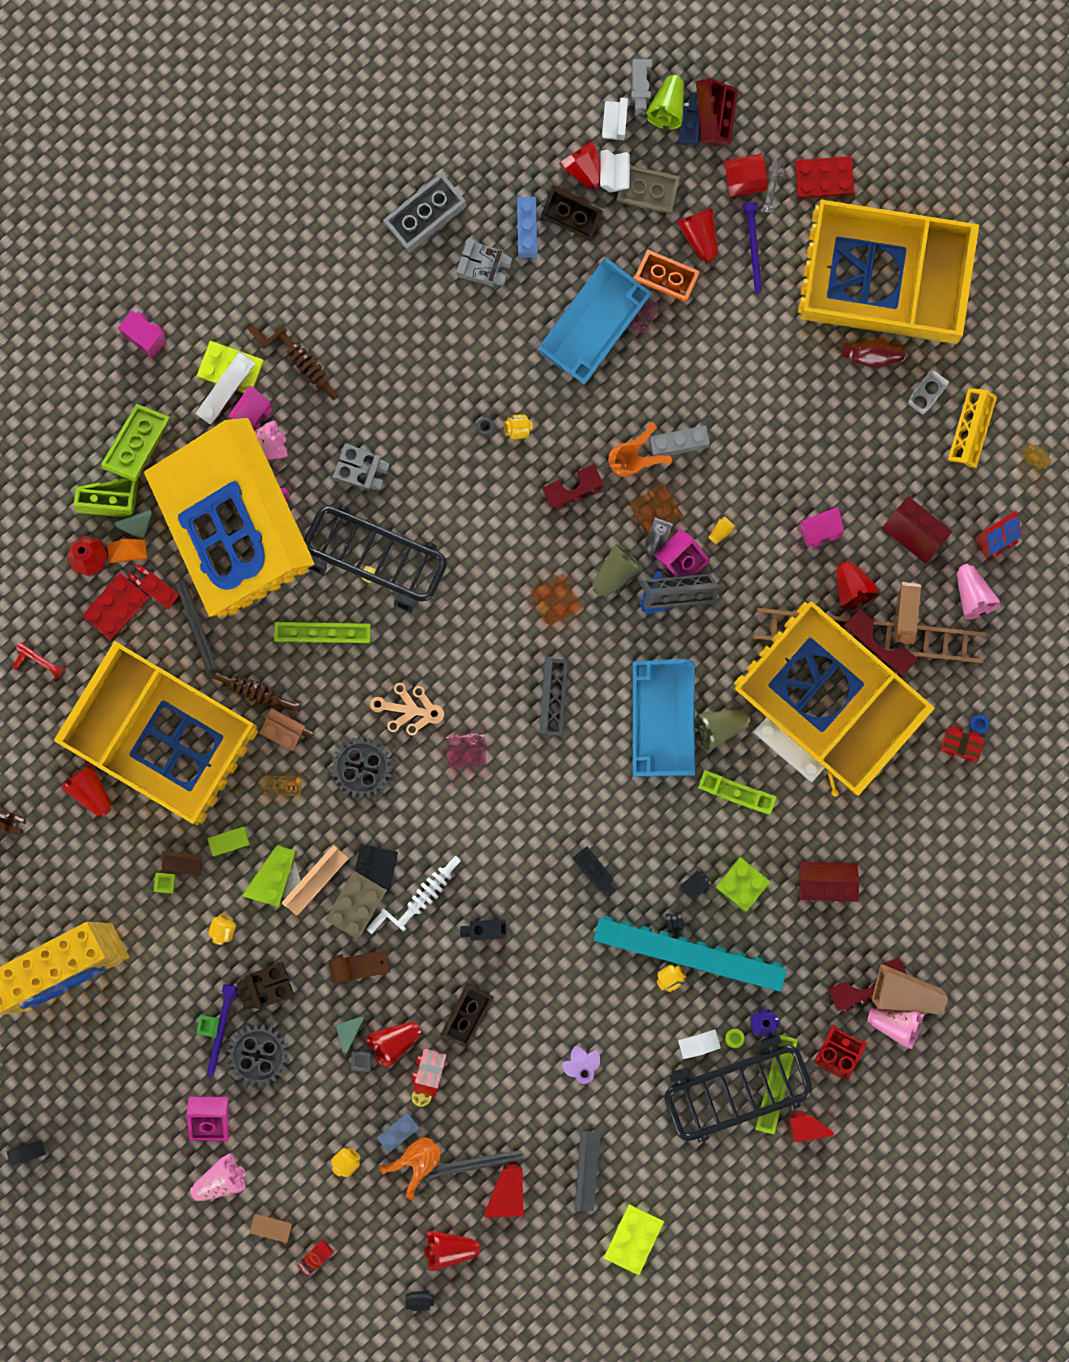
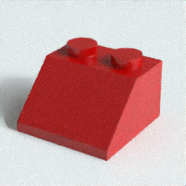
M803 1111L792 1112V1116H788L791 1140L794 1142L834 1136L833 1131Z

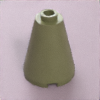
M615 544L592 584L594 587L593 591L599 597H607L640 574L644 568L622 547Z
M742 709L695 715V728L700 729L701 733L698 735V738L706 750L715 749L748 728L750 723L749 714Z

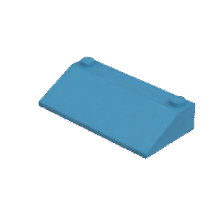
M606 258L600 263L536 351L570 376L585 384L652 293Z
M673 659L633 662V776H695V661Z

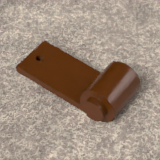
M387 950L343 958V954L331 956L332 960L328 961L333 984L391 973Z

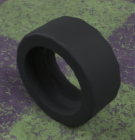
M42 1140L6 1151L10 1166L46 1155Z

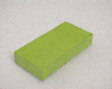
M245 827L207 838L213 857L250 845Z

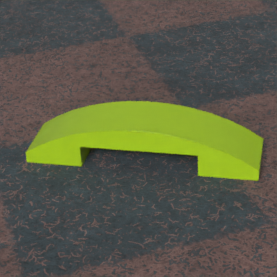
M704 770L698 789L768 815H771L777 799L776 796L752 789Z

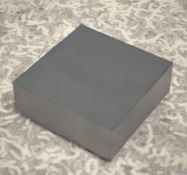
M352 1051L351 1071L370 1072L371 1052Z

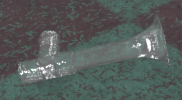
M772 160L766 201L764 206L757 211L777 214L773 210L776 181L778 180V175L784 176L786 174V169L780 168L781 161Z

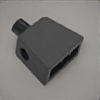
M506 919L470 921L469 926H460L461 938L471 937V941L506 939ZM480 927L483 929L482 934L479 932Z

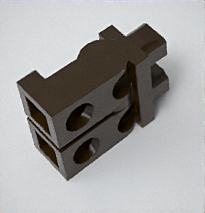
M283 962L246 975L244 979L236 983L239 992L248 989L250 991L251 997L242 1000L245 1010L259 1009L295 997L290 980L270 986V984L289 978Z

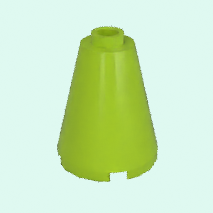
M668 76L649 105L646 114L647 120L652 125L662 129L663 126H668L669 130L678 129L682 125L684 81L680 76Z

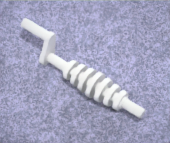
M454 856L445 868H438L440 871L439 875L435 872L432 874L435 877L434 880L428 877L426 881L430 885L421 884L425 891L422 892L417 889L416 892L420 895L419 898L413 895L412 899L415 902L407 904L409 909L398 921L383 908L366 930L372 934L388 917L401 930L405 931L404 925L416 913L418 915L421 913L419 908L422 907L424 910L427 908L424 902L433 903L429 898L431 895L435 899L439 897L434 891L436 889L440 893L443 891L439 885L441 883L444 886L447 885V882L444 881L445 878L449 880L452 878L450 874L461 860Z

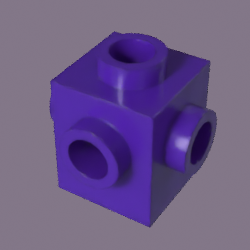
M770 1009L758 1010V1014H750L752 1034H760L761 1037H772V1033L777 1032L776 1028H779V1017L775 1016L774 1012L770 1013ZM767 1020L768 1024L764 1027L762 1022Z

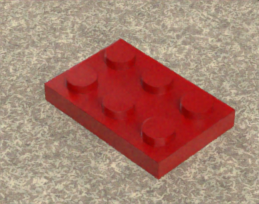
M851 156L795 160L798 199L854 195Z
M119 573L82 616L112 641L147 602L149 597Z

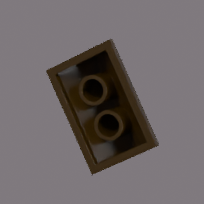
M553 185L540 217L591 241L604 216V209Z
M467 983L440 1036L468 1048L494 996Z

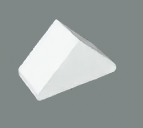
M715 1029L678 1040L683 1059L703 1055L721 1048Z

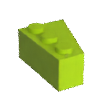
M128 478L113 479L106 483L99 482L76 487L73 506L77 513L132 517L135 512L138 479L136 482Z
M276 846L242 896L281 907L297 851Z

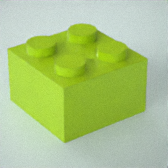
M740 857L716 885L715 889L742 911L747 912L770 881Z

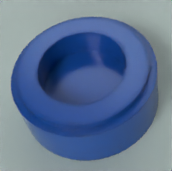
M976 715L970 719L969 728L972 732L983 734L989 728V721L983 715Z

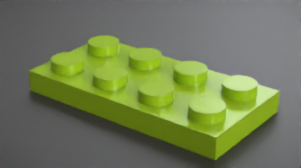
M136 404L101 464L102 469L136 482L171 422L170 417Z

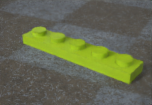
M275 622L274 642L370 644L371 624Z
M780 1035L782 1043L779 1044V1047L784 1045L797 1046L798 1039ZM791 1053L779 1055L787 1080L794 1058ZM773 1057L767 1082L776 1103L783 1100L786 1086L776 1058ZM766 1088L760 1108L771 1105ZM780 1110L758 1117L755 1130L775 1134Z

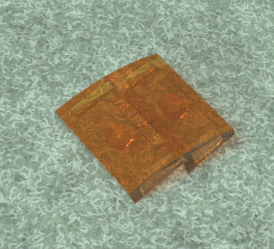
M665 484L652 489L647 494L629 503L647 536L655 518L672 524L683 517Z
M564 574L530 591L548 627L582 609Z

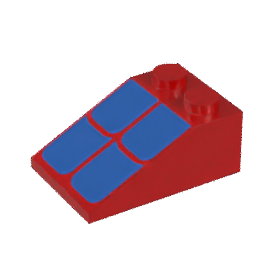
M1017 511L987 528L974 539L986 559L990 556L994 559L1003 553L1001 549L1006 546L1010 549L1019 543L1017 539L1022 534Z

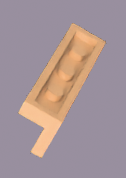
M333 845L282 901V904L298 916L349 858Z

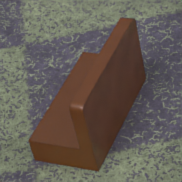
M162 851L163 862L161 871L201 875L202 856Z

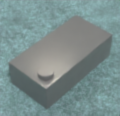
M440 173L383 219V221L404 249L410 253L465 209L467 204L445 175Z

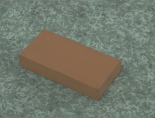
M255 1213L249 1233L288 1243L293 1223Z

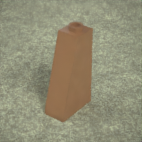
M880 965L872 1001L877 1008L933 1014L944 1013V1009L948 1005V997L941 988L888 966Z

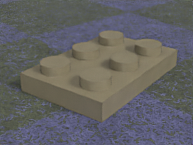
M630 165L629 188L619 190L616 202L672 214L680 176Z
M353 871L325 920L359 940L387 890Z

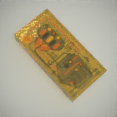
M263 776V796H302V777Z

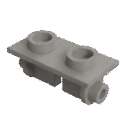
M658 518L654 519L645 543L648 546L647 551L649 555L654 556L666 544L673 524Z

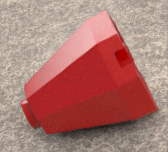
M592 141L559 163L567 174L587 190L589 188L595 190L600 186V160L596 146Z
M84 535L71 542L66 558L74 572L90 577L104 570L108 553L100 539Z
M846 561L838 565L836 578L839 604L842 611L856 609V604L859 603L862 606L866 605L878 596L876 585L854 563Z

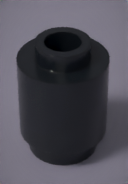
M429 1290L411 1291L409 1294H406V1310L429 1311L431 1306H434V1294H430Z

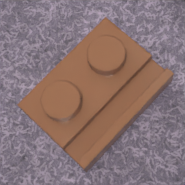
M271 709L259 734L294 751L306 726Z

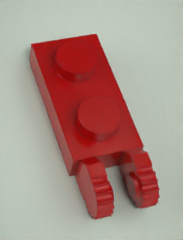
M137 563L135 565L136 569L146 575V577L140 581L134 574L129 573L127 576L137 583L139 588L169 610L180 597V594Z

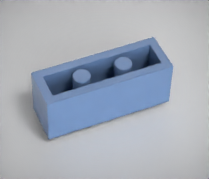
M517 197L518 259L537 258L536 197Z

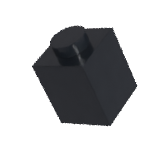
M696 871L679 887L693 901L710 886L708 883L710 879L703 871L701 873Z

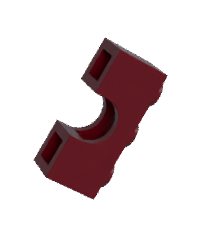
M595 464L577 471L580 484L574 490L565 489L560 480L542 487V492L551 511L555 509L557 512L561 511L570 502L578 503L584 500V496L588 494L593 496L602 491L601 488H603L604 484Z

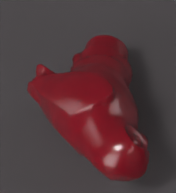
M876 338L869 341L845 342L842 357L849 358V360H852V363H859L866 367L882 368L888 364L904 360L905 350L900 344L891 345L884 338Z

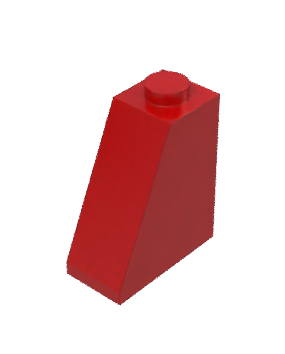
M507 1164V1168L502 1169L484 1212V1218L524 1217L522 1167H518V1164Z

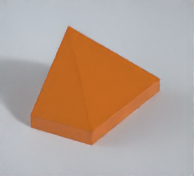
M122 539L107 544L109 563L147 559L146 540Z

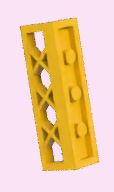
M968 389L948 458L950 462L964 463L970 468H977L997 396L990 391ZM973 394H978V401L972 404ZM973 411V419L967 422V415ZM968 430V437L962 440V433ZM963 448L962 457H956L957 451Z

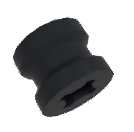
M681 911L673 915L670 913L665 914L668 933L677 929L679 931L684 930Z

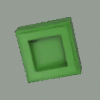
M200 1015L196 1034L216 1038L220 1018Z

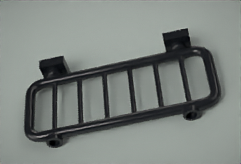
M339 505L338 508L324 506L319 509L304 538L305 544L315 563L308 568L309 570L324 576L327 570V563H330L397 592L394 606L409 613H412L415 600L424 602L432 598L447 567L445 556L436 551L437 546L435 544L427 542L424 546L349 513L350 509L345 505ZM328 513L333 514L338 518L322 551L312 548L311 541L323 516ZM342 518L354 523L355 526L339 559L326 554L325 551ZM361 526L373 533L357 566H354L342 560L358 527ZM377 533L389 538L390 541L375 573L372 574L360 567ZM396 541L408 548L392 581H389L377 575L393 542ZM412 548L424 553L425 556L410 588L407 589L395 582ZM431 556L437 559L440 564L427 592L419 594L414 592L413 589L428 557Z
M777 1034L761 1040L763 1049L768 1048V1051L691 1079H687L690 1076L688 1066L669 1073L671 1082L676 1081L677 1084L667 1089L664 1098L677 1135L686 1141L697 1139L698 1143L708 1140V1135L788 1106L790 1110L801 1107L800 1102L810 1097L813 1088L799 1050L791 1045L779 1047L782 1040L780 1035ZM785 1053L793 1055L805 1087L803 1093L793 1096L779 1055ZM773 1057L776 1058L790 1097L776 1103L760 1063ZM754 1064L758 1066L771 1105L756 1109L742 1070ZM737 1070L753 1111L738 1116L724 1075ZM717 1077L721 1078L734 1114V1118L723 1122L719 1121L705 1083ZM701 1083L716 1124L703 1129L700 1126L687 1088ZM684 1090L698 1129L692 1133H686L683 1130L672 1100L673 1094Z

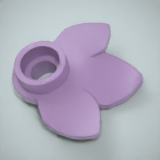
M575 1046L571 1052V1061L562 1063L563 1070L568 1076L575 1077L579 1083L588 1084L593 1080L594 1071L600 1065L599 1053L597 1050H594L587 1055L582 1048ZM583 1070H586L588 1072V1076L586 1078H583L581 1076V1072Z

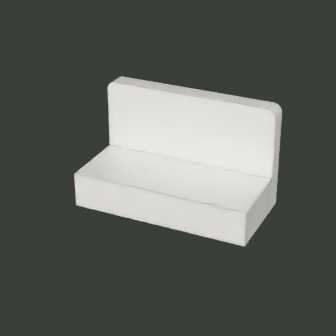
M620 98V102H605L603 139L624 141L628 98Z
M609 150L601 151L600 186L610 193L628 189L630 181V154L624 152L614 155Z

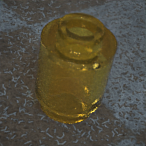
M1029 444L1022 454L1026 462L1039 470L1042 467L1045 469L1051 461L1049 458L1050 453L1037 445Z

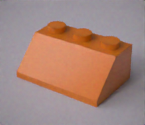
M647 250L634 277V281L687 302L695 287L700 271Z

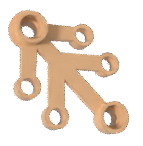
M397 683L394 686V691L401 696L406 705L385 702L381 697H375L370 702L371 709L376 713H380L383 710L405 713L397 720L388 723L387 727L390 732H397L400 726L416 715L424 717L417 723L407 726L406 731L411 736L416 735L418 730L428 723L437 724L444 718L443 709L439 705H432L425 695L424 688L421 686H416L413 689V694L421 700L426 709L416 706L403 683ZM397 686H403V691L397 692ZM416 689H421L423 691L422 694L416 695ZM380 701L381 707L376 708L374 703ZM437 711L438 716L435 718L432 717L431 712ZM390 724H397V728L395 730H391ZM411 726L416 728L414 733L409 732Z

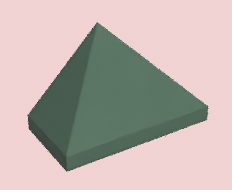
M149 510L114 524L117 529L143 540L154 515Z
M364 1017L336 1025L344 1053H348L365 1019Z

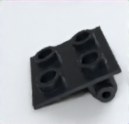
M360 844L355 872L380 887L390 890L398 852Z

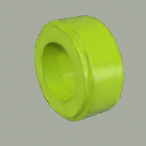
M731 1029L726 1033L725 1042L729 1047L739 1048L744 1044L745 1036L739 1029Z

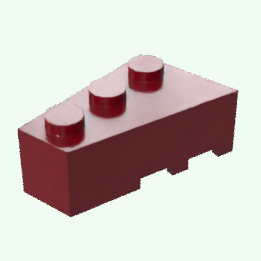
M713 78L696 81L701 141L715 147L731 144L738 89Z

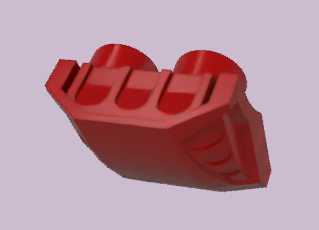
M762 153L724 161L729 198L749 196L768 190L766 168Z
M832 1025L813 1062L822 1069L848 1080L860 1060L867 1042H862Z

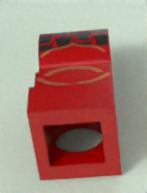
M322 1238L297 1266L306 1276H309L334 1253V1250Z

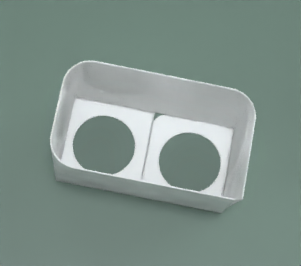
M935 371L929 372L911 395L908 404L923 415L944 391L949 381ZM930 381H934L938 385V391L935 394H929L925 390V385ZM917 396L926 398L927 405L925 408L921 409L914 404V399Z

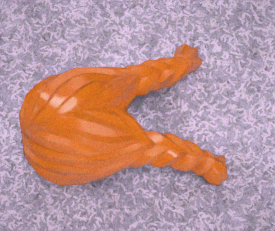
M650 422L646 431L635 440L622 443L611 450L608 462L614 474L628 477L637 474L649 465L652 466L660 462H664L667 465L671 464V456L656 455L642 457L638 455L639 448L646 443L652 432L657 429L655 422Z
M426 1137L417 1138L407 1147L400 1158L389 1165H381L379 1171L382 1174H386L390 1171L402 1169L405 1166H413V1175L408 1184L406 1198L414 1200L415 1189L418 1187L420 1180L435 1168L440 1160L441 1151L432 1139Z

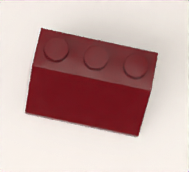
M909 496L906 497L881 528L925 564L952 533L948 527Z
M799 861L798 900L859 902L858 864Z

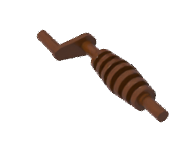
M253 324L247 328L263 349L268 348L278 339H281L288 347V355L292 356V361L296 362L295 365L298 369L300 368V373L302 375L305 374L306 379H311L310 382L313 385L317 384L316 388L318 390L323 389L333 401L338 398L339 395L329 385V377H325V371H321L322 366L317 364L318 360L312 358L313 355L307 353L305 348H301V344L294 343L288 337L285 326L276 331L267 340Z
M219 672L215 673L214 679L228 684L231 691L236 688V693L239 695L243 691L242 697L247 698L250 693L249 701L254 702L257 696L256 703L261 704L264 699V705L266 706L272 702L271 707L273 708L279 705L291 710L290 718L295 721L301 706L300 701L292 703L282 699L279 692L273 695L274 690L270 688L267 692L268 686L263 685L260 689L261 682L258 681L253 686L254 680L249 679L246 684V678L244 677L238 681L239 676L237 675L228 677ZM305 728L302 735L312 739L314 732Z

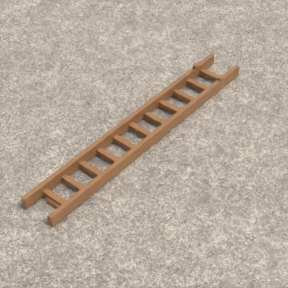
M757 608V613L773 614V619H770L769 632H771V636L754 635V639L771 641L776 635L778 615L796 618L799 613ZM829 616L834 621L847 622L850 619L846 617ZM874 621L873 625L886 626L883 649L893 650L890 649L891 630L892 627H895V623ZM918 625L917 630L925 631L923 653L909 651L910 643H904V647L916 657L982 664L983 659L966 657L968 635L986 637V633ZM930 631L944 633L942 655L928 653ZM949 633L963 635L961 657L947 655Z

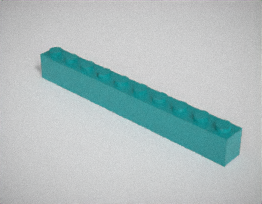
M608 916L598 920L593 941L775 991H782L787 969L783 968L784 964L773 961L771 965L764 963L765 959L753 956V960L745 958L746 954L737 951L734 952V955L726 953V948L716 946L715 949L708 948L709 944L700 941H697V944L689 943L690 939L682 936L674 939L671 938L670 933L660 931L659 934L652 933V928L641 926V929L634 928V923L622 921V924L614 922L615 918Z

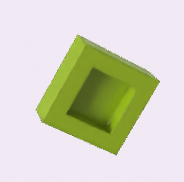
M156 873L153 892L174 894L176 875Z

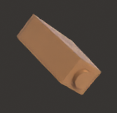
M902 582L895 606L894 642L914 644L918 626L921 584Z

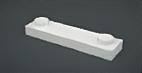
M239 352L195 414L212 425L256 363Z
M767 718L753 732L809 782L812 783L824 769L823 766Z

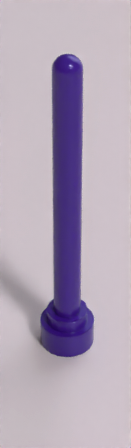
M749 202L743 204V213L748 217L754 290L756 293H761L762 284L755 221L758 203Z
M223 984L224 1001L220 1013L217 1036L214 1039L207 1069L208 1077L214 1076L231 1000L238 992V988L233 985Z

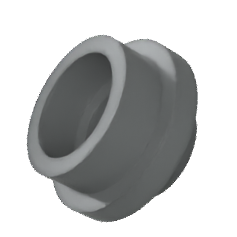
M481 418L476 424V430L479 435L488 437L494 433L495 424L490 418ZM485 424L489 426L487 431L482 429V426Z

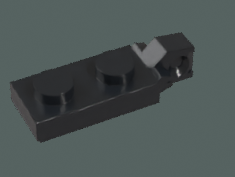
M588 846L572 858L596 888L600 891L605 889L610 896L616 892L615 888L610 884L613 881L611 874Z

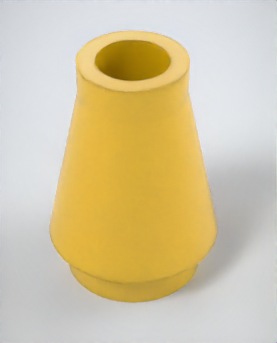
M724 516L722 519H719L708 538L717 545L722 539L731 534L736 526Z

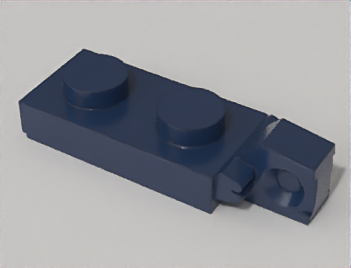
M691 93L689 103H684L683 122L680 126L678 145L697 147L700 127L697 94Z

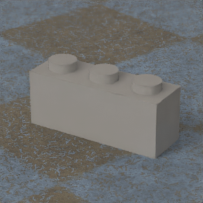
M706 425L650 436L649 438L652 456H671L706 449L710 445Z

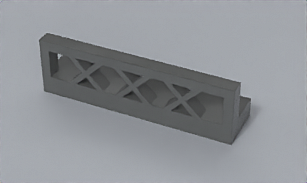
M711 574L641 580L640 584L646 593L644 602L646 609L715 603L719 591V586Z
M545 657L539 735L562 736L568 660ZM552 663L564 664L563 672L560 675L556 676L554 674ZM551 675L555 677L553 681H551ZM563 675V681L561 682L559 678ZM556 680L562 685V691L557 695L550 690L551 685ZM556 699L561 707L557 713L553 714L549 709V704ZM548 713L552 715L550 719H548ZM560 713V719L558 720L556 716ZM553 718L559 723V732L547 731L548 723Z
M581 1131L574 1210L581 1212V1210L594 1211L600 1132Z

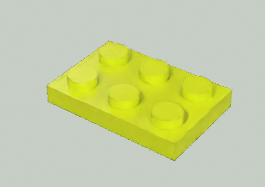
M210 341L197 377L217 384L241 351ZM246 353L243 354L256 364L236 390L243 394L249 386L254 388L264 362L263 359Z
M628 1204L604 1255V1259L640 1275L664 1221Z

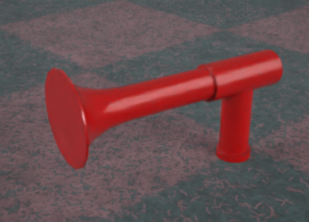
M20 642L17 645L16 650L21 653L14 664L11 665L15 670L19 671L20 666L28 657L49 670L54 675V682H58L65 674L66 665L63 667L55 666Z

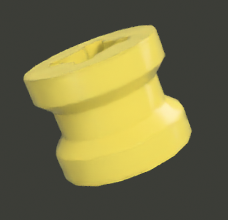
M418 1092L412 1093V1101L419 1107L426 1106L431 1101L432 1096Z

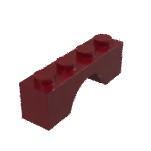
M858 609L845 623L843 628L866 649L870 650L881 662L885 663L896 675L903 677L918 659L905 647L896 650H886L880 647L872 635L874 621L861 609Z
M899 957L881 964L907 974ZM842 982L827 989L836 1010H842L845 1013L853 1009V1004L859 1002L862 1005L870 1001V996H873L876 982L866 989H856L847 982Z

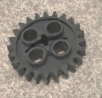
M354 737L352 744L346 741L347 747L345 748L340 745L341 753L334 752L338 758L331 759L336 765L330 767V769L336 770L331 776L338 778L334 784L341 783L339 790L341 791L346 788L345 795L352 792V798L354 799L357 794H359L360 799H363L364 794L371 798V792L378 795V788L384 791L382 784L389 785L386 777H392L388 770L393 769V767L388 766L392 759H386L389 752H382L385 748L384 745L378 748V741L371 744V738L364 742L363 737L360 738V742H357ZM358 751L360 753L358 761L350 759L352 752ZM372 756L378 757V765L370 766L368 763L369 758ZM348 762L358 766L364 763L366 768L378 770V774L365 770L359 773V769L346 766L345 763ZM347 770L355 771V777L352 780L345 778ZM366 775L373 776L374 781L372 784H364L363 779Z
M255 1024L254 1030H252L248 1025L247 1032L240 1029L241 1036L234 1035V1038L237 1040L236 1042H229L233 1049H227L228 1052L232 1053V1056L226 1058L232 1060L228 1067L235 1068L232 1074H239L237 1080L244 1078V1085L251 1081V1087H254L256 1082H258L259 1087H262L265 1081L266 1085L269 1086L270 1079L276 1082V1075L283 1076L280 1071L281 1069L287 1070V1067L283 1064L290 1062L289 1059L285 1058V1055L290 1054V1052L284 1050L288 1044H282L285 1037L278 1038L280 1031L272 1033V1026L266 1030L265 1024L262 1025L261 1029H259L258 1024ZM248 1039H253L256 1043L253 1050L246 1047ZM267 1042H271L275 1046L272 1053L265 1051V1044ZM260 1050L261 1055L274 1056L275 1060L260 1058L257 1061L255 1056L242 1055L241 1052L257 1053ZM244 1058H249L252 1061L250 1069L242 1066ZM264 1061L269 1062L271 1065L269 1072H264L261 1069Z

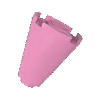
M965 564L958 568L959 571H957L956 576L963 614L966 619L978 618L980 613L986 612L988 614L1000 606L999 598L973 565Z

